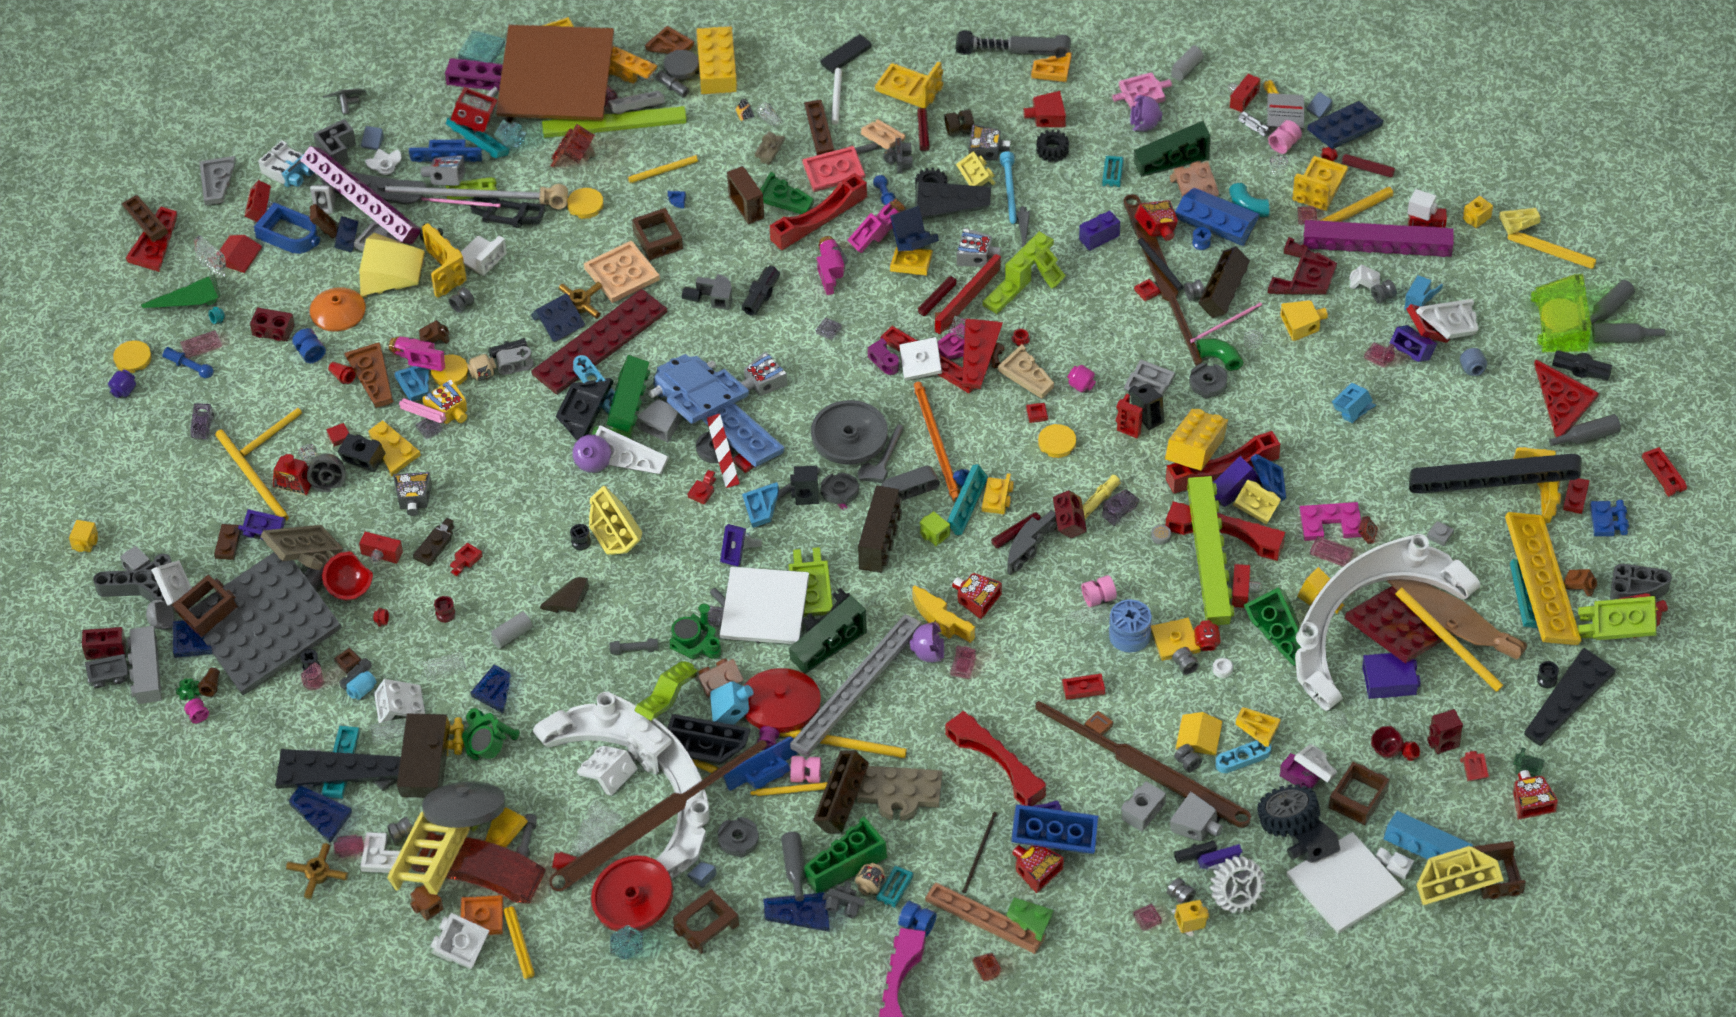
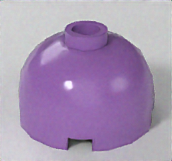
M1138 95L1134 102H1137L1136 106L1131 108L1130 123L1131 125L1135 123L1134 131L1152 130L1158 124V121H1161L1162 111H1160L1158 102L1152 97Z
M585 435L574 444L572 457L575 464L581 470L588 473H597L609 465L611 448L604 438L597 435Z
M937 622L921 625L915 630L913 640H910L911 651H915L916 656L922 661L940 662L944 658V640L939 637L938 632L942 631Z

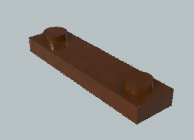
M822 99L804 102L816 155L834 151Z
M138 195L121 203L125 211L152 242L168 234L166 227Z

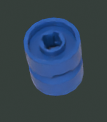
M310 328L298 331L292 339L293 345L306 363H315L325 355L326 349Z
M908 901L900 913L898 925L906 929L925 931V937H927L934 927L937 913L928 908L921 909V905Z

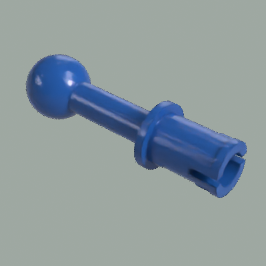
M877 175L873 180V185L879 188L882 193L881 202L885 206L891 203L898 209L895 195L889 192L886 187L888 183L887 178L883 175Z
M170 347L165 348L163 351V358L176 363L178 367L183 364L199 372L202 378H209L214 373L211 365H200L186 358L184 352H177Z

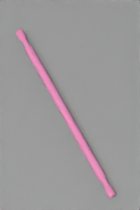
M421 198L422 201L501 207V204Z
M1260 302L1256 306H1252L1190 340L1191 343L1255 310V308L1262 306V303Z

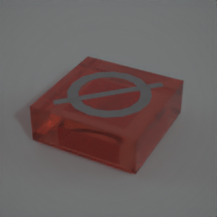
M1369 516L1362 517L1358 533L1367 544L1374 543L1378 527Z

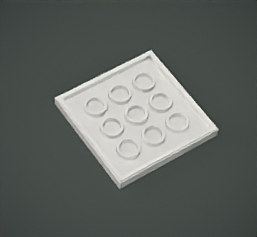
M731 567L720 639L794 644L797 642L801 635L809 573Z
M1353 832L1339 840L1340 851L1313 863L1305 860L1287 871L1286 874L1337 934L1401 896L1405 891Z

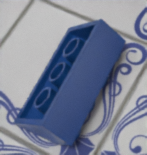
M1192 188L1182 197L1175 211L1178 220L1197 228L1205 227L1212 234L1241 246L1245 245L1260 216L1259 213L1197 188Z
M1016 804L1012 827V843L1094 854L1098 816Z

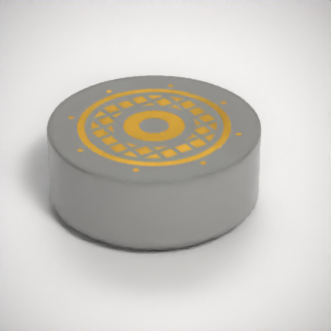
M1165 525L1155 526L1151 532L1153 542L1160 545L1168 543L1171 539V530Z

